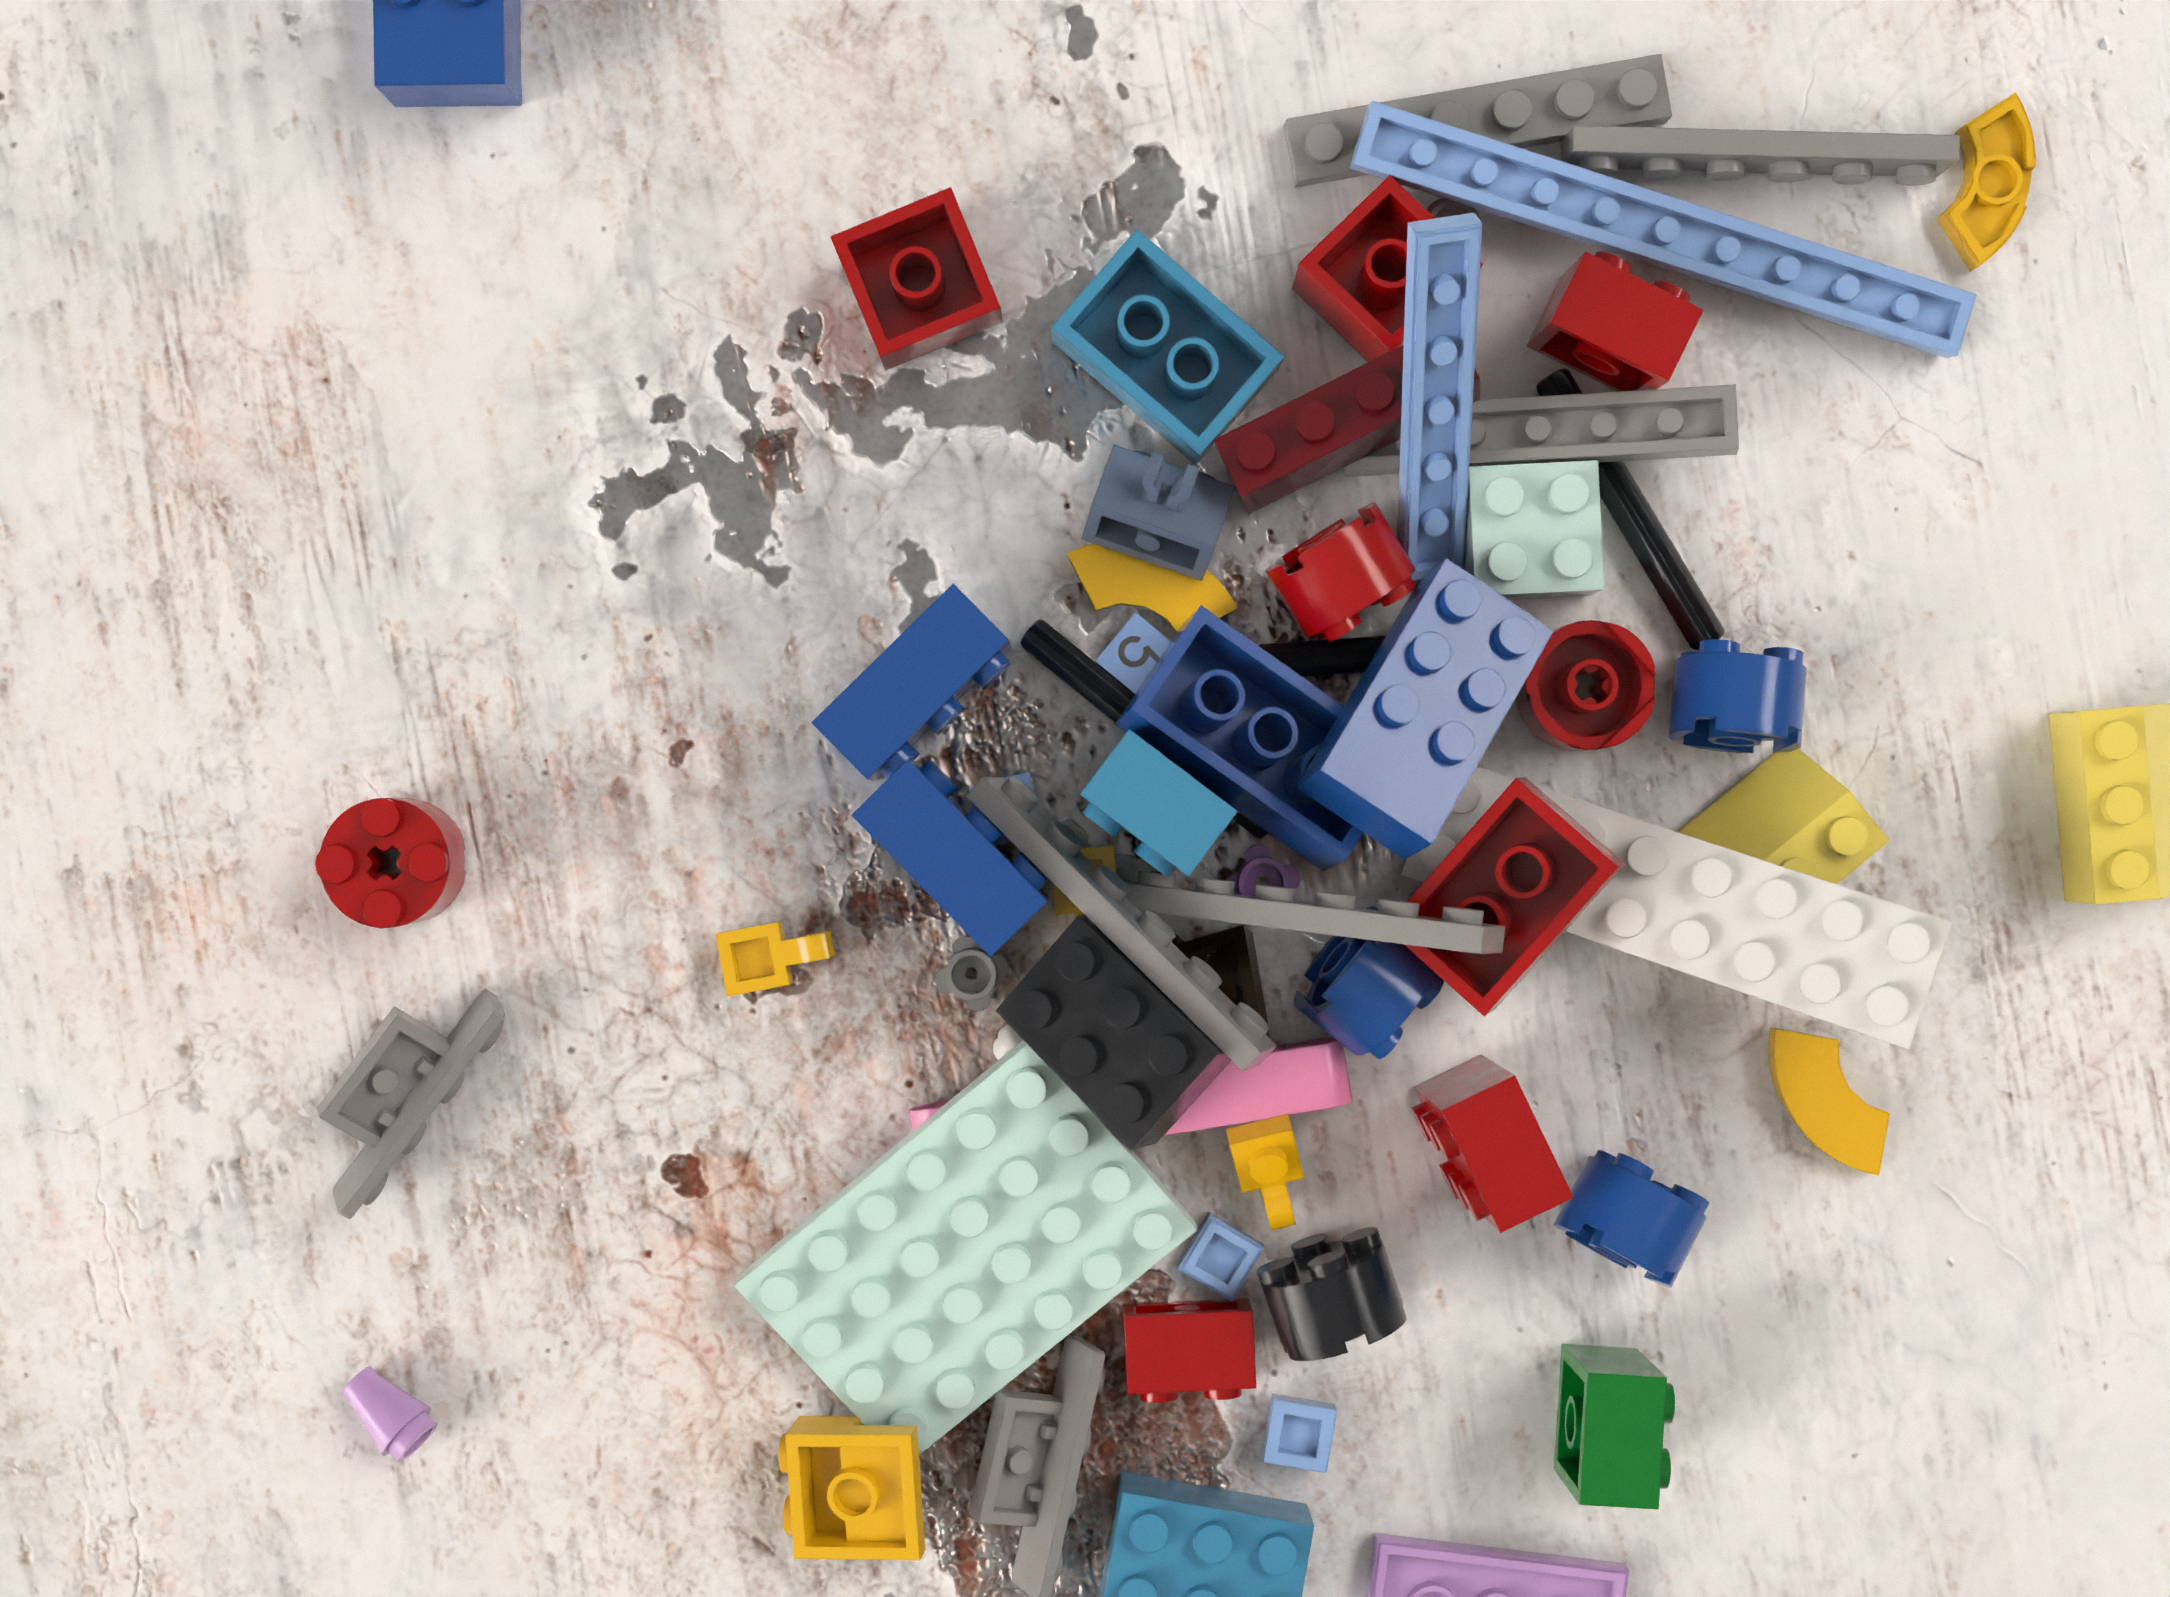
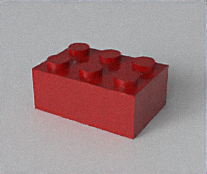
M1526 777L1515 778L1408 900L1409 902L1419 903L1418 915L1442 918L1443 906L1483 910V923L1505 926L1503 952L1476 954L1412 945L1405 946L1478 1012L1486 1016L1500 1005L1626 864Z
M1478 1055L1413 1087L1421 1102L1411 1107L1413 1115L1428 1142L1432 1141L1436 1150H1441L1447 1159L1446 1162L1439 1165V1168L1452 1195L1456 1200L1460 1199L1465 1210L1470 1209L1476 1221L1486 1218L1502 1233L1574 1198L1514 1074L1485 1056Z

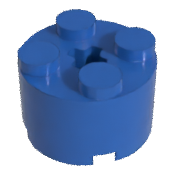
M1711 639L1700 641L1699 651L1682 652L1681 657L1675 660L1669 739L1674 741L1684 736L1683 745L1733 753H1753L1754 746L1760 745L1761 741H1773V753L1794 751L1801 747L1807 668L1803 665L1804 652L1794 648L1772 647L1764 649L1763 655L1739 653V643L1730 640Z
M1370 906L1366 908L1369 910H1378V908L1375 906ZM1332 936L1304 974L1306 978L1313 982L1307 997L1297 990L1293 1003L1295 1008L1354 1055L1361 1056L1370 1052L1377 1059H1381L1389 1054L1399 1042L1403 1033V1029L1400 1027L1402 1023L1408 1018L1415 1007L1423 1009L1436 998L1443 986L1444 980L1404 944Z
M1597 1150L1594 1157H1588L1571 1190L1574 1198L1565 1202L1554 1226L1558 1229L1566 1230L1565 1235L1624 1268L1629 1266L1636 1269L1638 1265L1647 1270L1644 1278L1671 1288L1707 1218L1704 1213L1709 1202L1682 1186L1674 1184L1670 1188L1657 1181H1650L1654 1170L1632 1157L1622 1153H1618L1617 1157L1602 1150Z

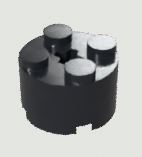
M1368 1227L1351 1232L1340 1241L1329 1243L1326 1234L1306 1237L1291 1245L1294 1256L1268 1262L1257 1269L1260 1284L1280 1343L1283 1345L1285 1353H1288L1289 1358L1294 1361L1321 1360L1348 1353L1345 1342L1365 1334L1368 1345L1398 1330L1407 1320L1403 1300L1383 1241L1376 1227Z

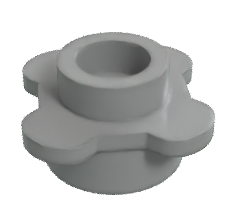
M970 936L960 937L952 944L953 955L947 966L936 972L934 977L935 986L941 993L947 994L952 992L955 996L966 1000L969 1009L982 1011L991 1004L992 998L990 993L996 982L1008 975L1009 963L1006 957L999 953L993 954L990 957L984 950L978 947L977 943ZM971 967L978 971L977 978L973 980L966 977V970Z

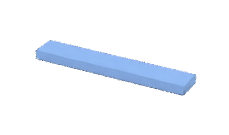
M1475 213L1408 222L1397 539L1416 568L1415 572L1411 575L1413 581L1422 579L1446 558L1464 569L1482 222Z

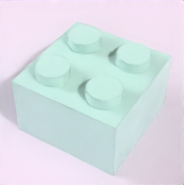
M1598 460L1469 467L1464 570L1508 600L1590 596L1605 590Z

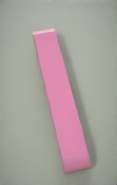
M1333 1037L1277 1045L1260 1065L1244 1072L1231 1061L1164 1136L1263 1120L1284 1114L1293 1115L1349 1104L1353 1100L1344 1046ZM950 1100L927 1103L910 1108L909 1115L912 1131Z

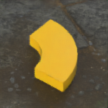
M2016 92L1955 132L1956 135H1960V146L1964 154L1963 182L1954 202L1936 220L1969 271L1976 269L1990 259L2007 242L2020 223L2027 208L2025 204L2030 190L2032 170L2036 168V151L2029 118Z
M1096 544L1083 546L1067 553V557L1095 611L1117 605L1142 607L1165 619L1177 633L1183 623L1201 605L1219 618L1238 609L1228 591L1207 569L1203 580L1200 581Z
M1770 1027L1768 1059L1771 1078L1780 1103L1784 1105L1795 1125L1812 1145L1829 1157L1859 1171L1879 1176L1890 1113L1867 1105L1849 1088L1839 1066V1040Z

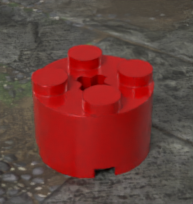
M1375 502L1358 509L1357 511L1361 517L1356 518L1346 525L1341 518L1283 555L1282 559L1286 563L1287 569H1284L1282 565H1270L1265 570V573L1305 637L1316 635L1318 640L1327 638L1328 642L1334 641L1362 623L1357 614L1359 611L1369 605L1374 606L1379 603L1383 607L1389 606L1408 595L1417 587L1411 578L1416 568Z
M1579 621L1553 629L1552 636L1515 699L1518 712L1525 725L1543 742L1567 751L1604 749L1621 744L1631 738L1644 726L1652 713L1655 702L1654 676H1656L1654 661L1646 646L1628 629L1608 622ZM1590 674L1594 681L1588 689L1593 698L1585 697L1579 699L1575 693L1579 685L1575 676L1579 677Z
M376 798L350 807L332 823L316 856L315 867L328 897L344 915L366 926L380 929L393 928L431 919L451 905L464 885L466 870H464V850L466 848L463 835L456 823L437 806L410 798ZM399 850L402 855L397 859L396 864L402 872L391 874L387 869L390 863L387 853L388 851Z

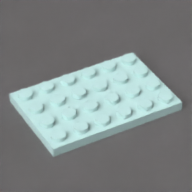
M1022 1040L737 1275L734 1287L853 1414L860 1418L864 1425L917 1426L920 1455L1195 1233L1197 1225L1193 1217L1133 1150L1130 1151L1033 1049Z

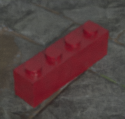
M1404 345L1213 440L1248 514L1400 440ZM1476 369L1474 371L1473 403L1480 400V377Z

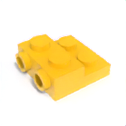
M799 1416L786 1434L782 1435L778 1450L780 1470L782 1473H788L789 1495L784 1503L783 1526L785 1533L793 1537L794 1559L920 1561L926 1549L917 1426L862 1425L860 1418L856 1416Z

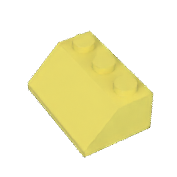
M2170 703L2048 714L2064 901L2097 905L2170 897Z
M1800 749L1772 753L1676 831L1834 884H1838L1890 842L1850 790Z

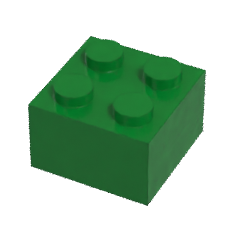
M1562 1344L1554 1470L1579 1505L1659 1510L1660 1489H1667L1669 1486L1671 1460L1668 1449L1663 1448L1664 1423H1672L1674 1418V1388L1671 1383H1667V1377L1637 1348Z

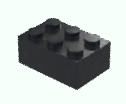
M1078 915L995 1010L1130 1151L1158 1143L1232 1061L1086 915Z

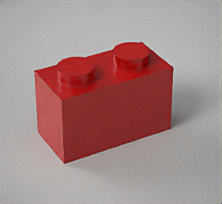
M1248 1298L1234 1299L1233 1302L1228 1299L1122 1304L1127 1395L1140 1394V1400L1143 1402L1164 1403L1178 1399V1392L1203 1391L1205 1398L1227 1400L1242 1396V1389L1256 1388L1253 1310Z

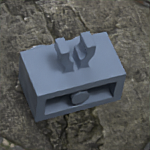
M1113 444L1094 496L1081 540L1202 581L1215 549L1235 486L1218 481L1209 474L1199 472L1200 467L1188 463L1186 469L1163 462L1165 457L1163 454L1153 451L1150 455L1143 451H1132Z

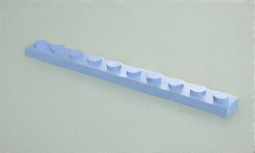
M1372 101L1368 105L1349 167L1350 169L1381 179H1386L1390 175L1403 186L1947 359L1958 356L1977 294L1376 101Z

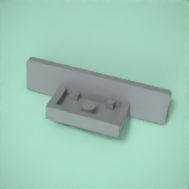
M484 989L448 1037L394 1006L318 1105L319 1118L366 1144L333 1188L337 1211L340 1215L351 1219L362 1204L368 1206L377 1199L388 1178L387 1171L401 1153L404 1155L409 1154L418 1145L426 1130V1120L440 1102L445 1104L456 1095L465 1078L464 1070L478 1052L484 1053L488 1051L497 1041L503 1029V1018L505 1016L497 995Z
M1067 1335L1065 1338L1052 1395L999 1390L996 1393L969 1510V1515L978 1523L1023 1526L1012 1571V1581L1029 1597H1051L1054 1581L1060 1576L1063 1565L1062 1546L1068 1519L1074 1514L1077 1504L1076 1484L1082 1457L1086 1455L1091 1442L1090 1422L1096 1396L1101 1391L1105 1380V1353L1080 1336Z

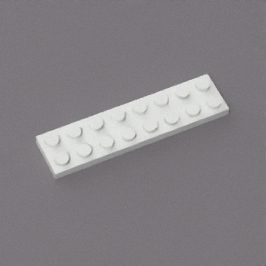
M1476 767L1433 844L1408 857L1401 875L1424 883L1512 783L1514 778ZM1538 787L1626 864L1565 932L1909 1050L1953 922Z

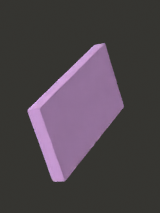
M1375 1533L1367 1597H1626L1629 1569L1624 1563Z

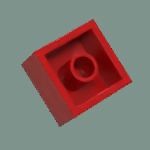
M1390 175L1299 262L1292 290L1367 362L1404 345L1408 222L1434 219Z
M951 187L830 236L885 370L1003 323L1000 304Z
M1585 251L1559 278L1526 347L1617 392L1658 389L1670 380L1704 310L1689 303L1690 295L1674 284L1660 280L1651 284L1631 274L1632 267L1625 260L1607 252L1598 251L1594 256Z

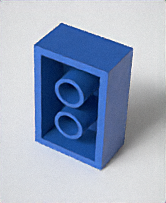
M953 583L811 723L867 780H878L882 775L888 779L908 759L914 761L920 753L913 745L929 729L939 736L964 712L965 708L958 700L975 684L985 691L1008 669L1011 664L1005 654L1012 648L1010 641Z
M908 759L852 814V817L991 957L1048 901V895L1041 889L1048 882V878L1022 852L1012 860L995 843L1003 833L977 807L966 813L954 801L951 795L959 789L958 786L933 761L930 762L928 760L921 767L916 761Z

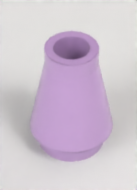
M371 1366L359 1372L345 1386L341 1393L352 1405L381 1454L385 1456L390 1453L398 1462H402L412 1455L431 1436L438 1425L429 1416L431 1407L380 1376Z

